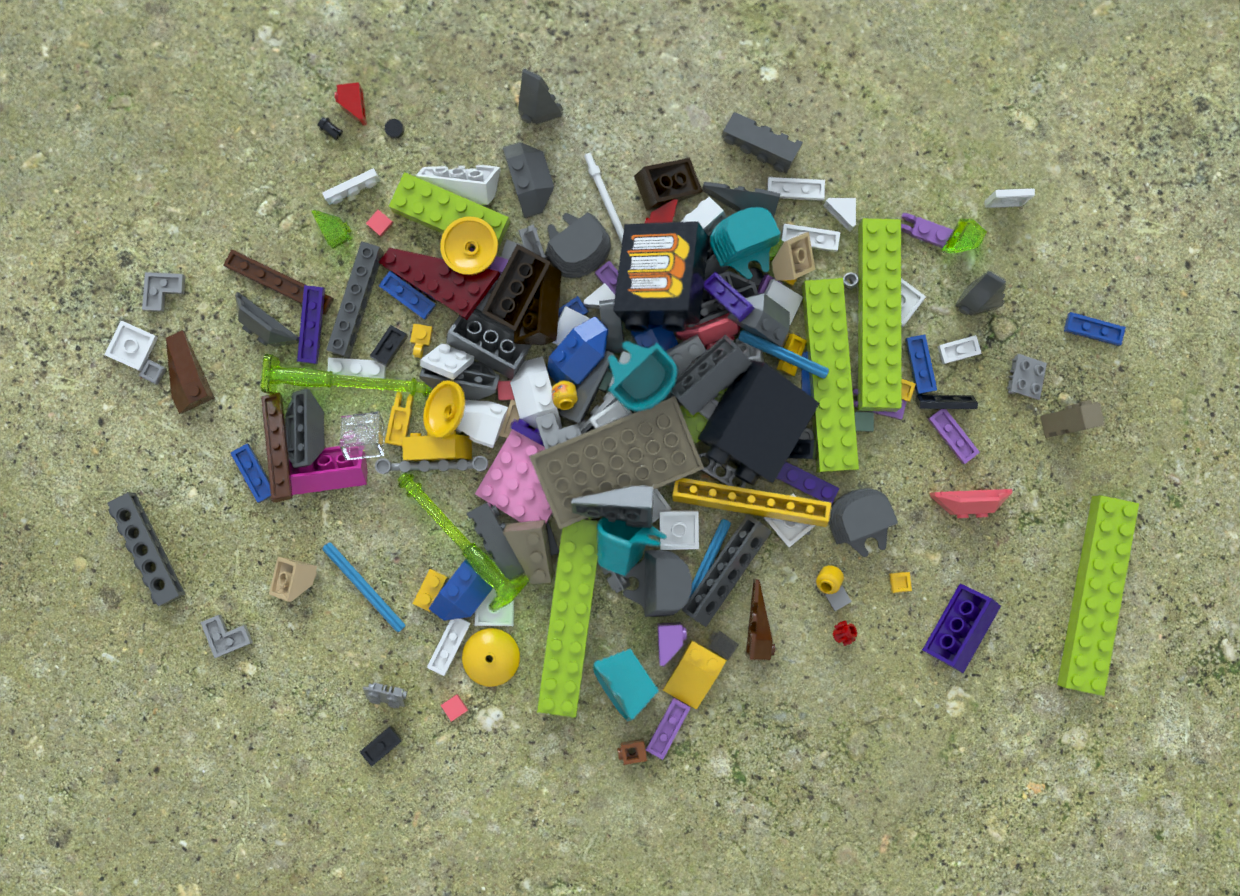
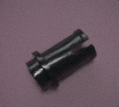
M323 117L318 122L317 126L320 131H325L334 140L339 139L337 136L341 137L343 130L330 122L329 118Z

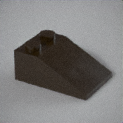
M690 158L645 166L634 175L647 211L658 209L673 199L679 202L703 193Z

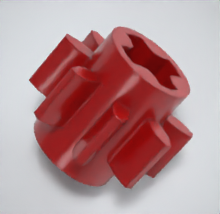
M844 620L834 626L833 637L837 643L843 642V645L847 646L856 641L857 629L852 623L847 624V621Z

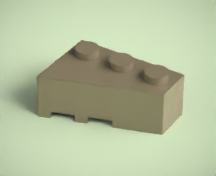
M1092 400L1065 406V410L1040 416L1045 438L1105 425L1100 402L1092 403Z
M545 520L507 524L503 533L531 584L551 583L554 569Z

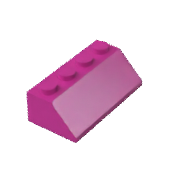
M364 443L324 448L309 466L294 468L289 460L293 495L367 485L368 469Z

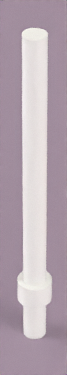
M587 153L584 155V158L589 167L588 172L596 183L622 244L624 229L600 176L599 166H596L591 153Z

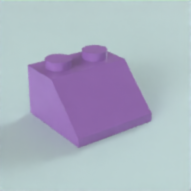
M681 622L657 623L660 666H665L683 646V640H687L686 628L682 627Z

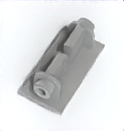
M530 225L525 229L518 230L523 247L546 259L547 256L544 255L536 231L537 228L534 225Z
M600 566L604 575L608 573L612 575L607 578L612 591L615 590L618 593L630 586L629 577L625 578L623 575Z

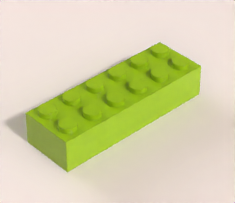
M406 172L403 173L389 204V208L393 213L442 234L452 222L459 218H480L486 221L495 231L498 239V250L510 225L509 217Z

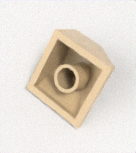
M809 232L784 241L772 261L775 281L794 280L815 270Z
M277 557L269 594L287 602H292L313 585L317 574V566Z

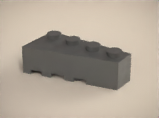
M736 112L733 113L722 133V138H724L726 143L740 147L742 152L746 154L751 153L756 156L757 160L762 163H769L776 171L781 173L788 172L803 144L799 140H796V142L790 141L788 139L789 136L786 134H774L768 126L758 127L756 121Z
M487 502L467 512L468 518H473L475 522V531L480 537H483V545L488 554L492 555V562L503 582H507L524 573V569L503 533L506 523H501L498 517L501 514L496 505L492 506V504Z

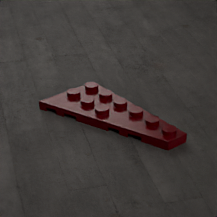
M389 248L378 262L387 270L468 320L501 275L499 271L486 269L474 275L460 274L452 270L445 263L444 259L395 248Z

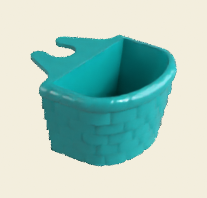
M752 207L736 212L718 223L710 235V245L721 267L731 266L749 280L752 278V273L748 269L750 261H757L763 272L769 271V251L771 247L778 244L781 232L772 214L767 209Z
M626 341L623 343V348L631 355L628 363H619L614 355L608 357L614 377V382L608 390L625 408L632 411H644L659 404L671 392L676 383L677 365L658 343L651 348H644Z
M603 517L597 524L598 564L605 569L626 576L642 558L646 544L660 546L661 543L650 539L649 535H654L661 539H666L667 535L653 526L652 528L626 526L624 521L616 520L613 523L609 522V519Z
M630 648L608 658L605 657L601 661L597 660L593 664V672L601 687L618 712L628 722L632 721L654 695L659 692Z

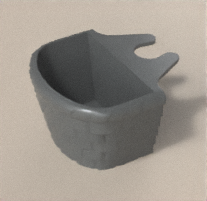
M587 212L582 217L577 218L564 213L562 217L569 224V227L559 233L553 224L548 225L550 241L547 244L544 255L547 256L548 261L551 262L554 268L561 271L562 277L581 278L594 272L607 259L611 250L610 236L594 215Z
M864 488L850 491L838 498L831 506L828 524L836 544L848 543L862 557H867L869 553L865 548L866 539L875 538L879 549L885 550L888 527L898 524L890 501L884 493L875 489Z
M645 550L643 560L624 576L625 578L636 577L638 579V588L633 591L624 590L623 596L640 604L644 609L645 617L674 615L684 608L690 599L692 579L689 567L678 555L671 551Z

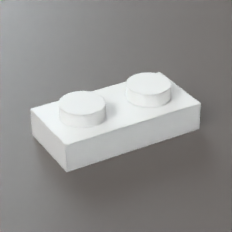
M976 335L938 346L943 364L982 354Z

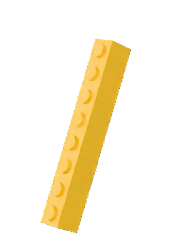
M686 478L675 481L672 495L674 502L827 527L831 509L830 502Z

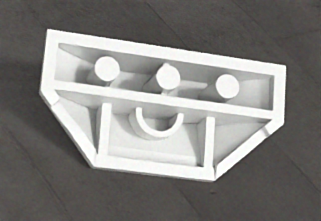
M543 356L524 361L510 382L520 419L528 422L531 427L536 429L538 428L535 420L536 417L554 412L558 427L562 429L558 409L553 404L552 387Z

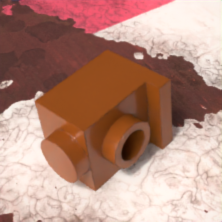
M644 738L622 742L621 748H617L619 760H623L624 765L647 761ZM635 748L636 751L634 754H630L628 749Z

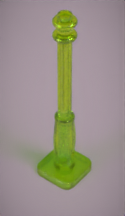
M264 354L261 392L266 394H275L277 392V385L281 383L303 387L331 388L332 386L404 391L410 392L411 396H415L416 393H423L424 397H427L433 390L425 382L417 381L415 377L411 381L337 375L333 374L332 371L328 372L310 368H282V366H279L280 362L277 356Z
M403 473L398 478V487L407 490L406 496L413 497L462 550V555L477 574L496 590L495 593L497 595L489 604V608L495 612L509 605L529 583L530 579L526 575H522L512 581L507 579L494 561L478 548L475 543H471L421 489L422 484L413 481L414 475Z

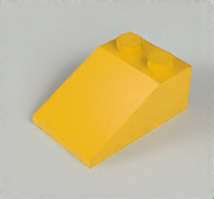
M691 639L663 691L697 710L726 662L725 658Z

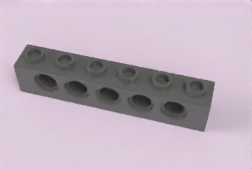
M362 241L360 243L326 349L332 354L348 359L351 357L380 266L378 262L384 254V251L379 246Z
M127 492L108 502L109 514L116 520L118 532L124 536L125 546L132 553L135 559L134 564L143 575V583L146 587H149L152 593V601L157 606H165L186 595L137 494ZM128 511L131 514L129 520L126 519V513ZM136 528L139 530V535L137 538L134 536V531ZM144 545L148 548L146 555L142 552ZM153 562L156 564V570L154 572L151 570V564ZM161 579L165 583L163 589H161L159 586V582Z
M747 514L691 595L688 603L682 608V611L704 627H707L772 531Z

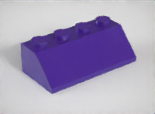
M960 583L922 650L955 670L964 673L1000 610L1001 605L992 598Z

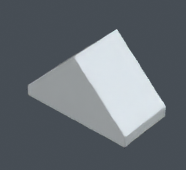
M828 198L823 206L850 232L856 225V198Z
M604 283L584 300V306L586 308L600 309L599 301L615 299V294Z

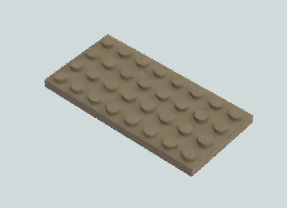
M675 396L661 401L650 409L636 411L529 456L559 529L588 518L587 516L572 512V499L631 486L645 485L653 487L654 490L704 469Z

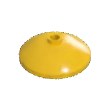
M459 218L452 222L444 231L440 243L441 254L445 263L457 273L464 275L478 274L486 270L496 258L498 252L497 235L493 228L480 218ZM475 246V250L470 252V247Z
M449 380L443 381L428 396L424 407L423 421L426 431L432 437L445 438L459 426L465 411V396L459 384Z
M486 628L474 633L468 639L463 648L462 663L465 672L474 682L488 687L499 686L510 680L516 673L520 663V651L516 641L510 634L501 629ZM487 655L493 657L492 662L486 660Z

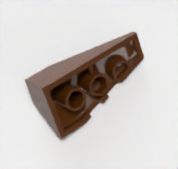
M182 330L167 337L166 347L171 397L178 413L183 414L215 397L185 331Z
M753 579L745 656L749 660H771V655L774 656L775 644H772L773 639L760 580Z

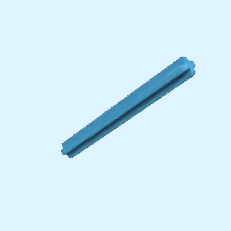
M332 543L324 545L322 550L396 632L404 629L405 624L337 548Z

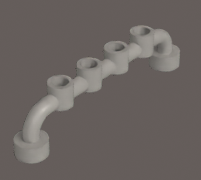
M476 456L473 461L460 459L453 462L447 460L429 462L422 460L417 463H410L408 461L391 463L388 459L381 458L375 463V469L380 474H387L390 471L409 473L411 470H421L423 472L441 470L446 472L449 469H459L461 471L475 469L482 472L488 468V460L483 456Z

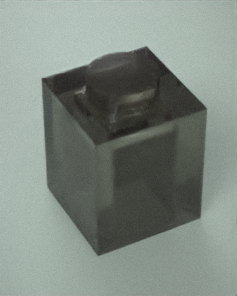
M719 629L717 632L713 631L707 639L709 642L708 647L726 660H729L739 645Z

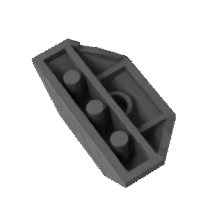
M522 142L502 147L524 218L543 213L554 190V184L544 152Z
M730 271L718 274L744 298L758 294L755 282ZM703 289L700 324L730 313ZM690 324L688 326L691 328L699 324Z
M239 292L235 294L238 321L244 325L242 327L243 330L250 335L255 333L259 336L257 340L265 346L270 344L276 347L299 343V337Z
M761 293L745 298L755 309L741 322L729 313L727 318L747 332L784 348L790 334V312L766 294Z
M474 361L453 380L423 367L419 378L432 389L443 381L456 382L462 388L466 400H480L496 392L500 376L490 367L481 362Z
M309 389L292 393V400L288 405L285 415L288 457L294 468L311 465L324 450V411Z

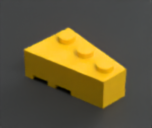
M456 431L445 438L432 437L428 432L427 436H421V433H410V437H402L403 460H472V440L469 439L470 436L457 435Z

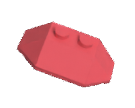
M727 313L691 328L687 327L682 332H676L675 335L678 339L685 341L698 334L704 347L708 350L725 334L732 341L735 340V336H737L741 327L727 318L729 315Z
M1012 489L932 492L930 497L950 515H957V518H969V514H976V518L988 517V513H995L1013 492Z

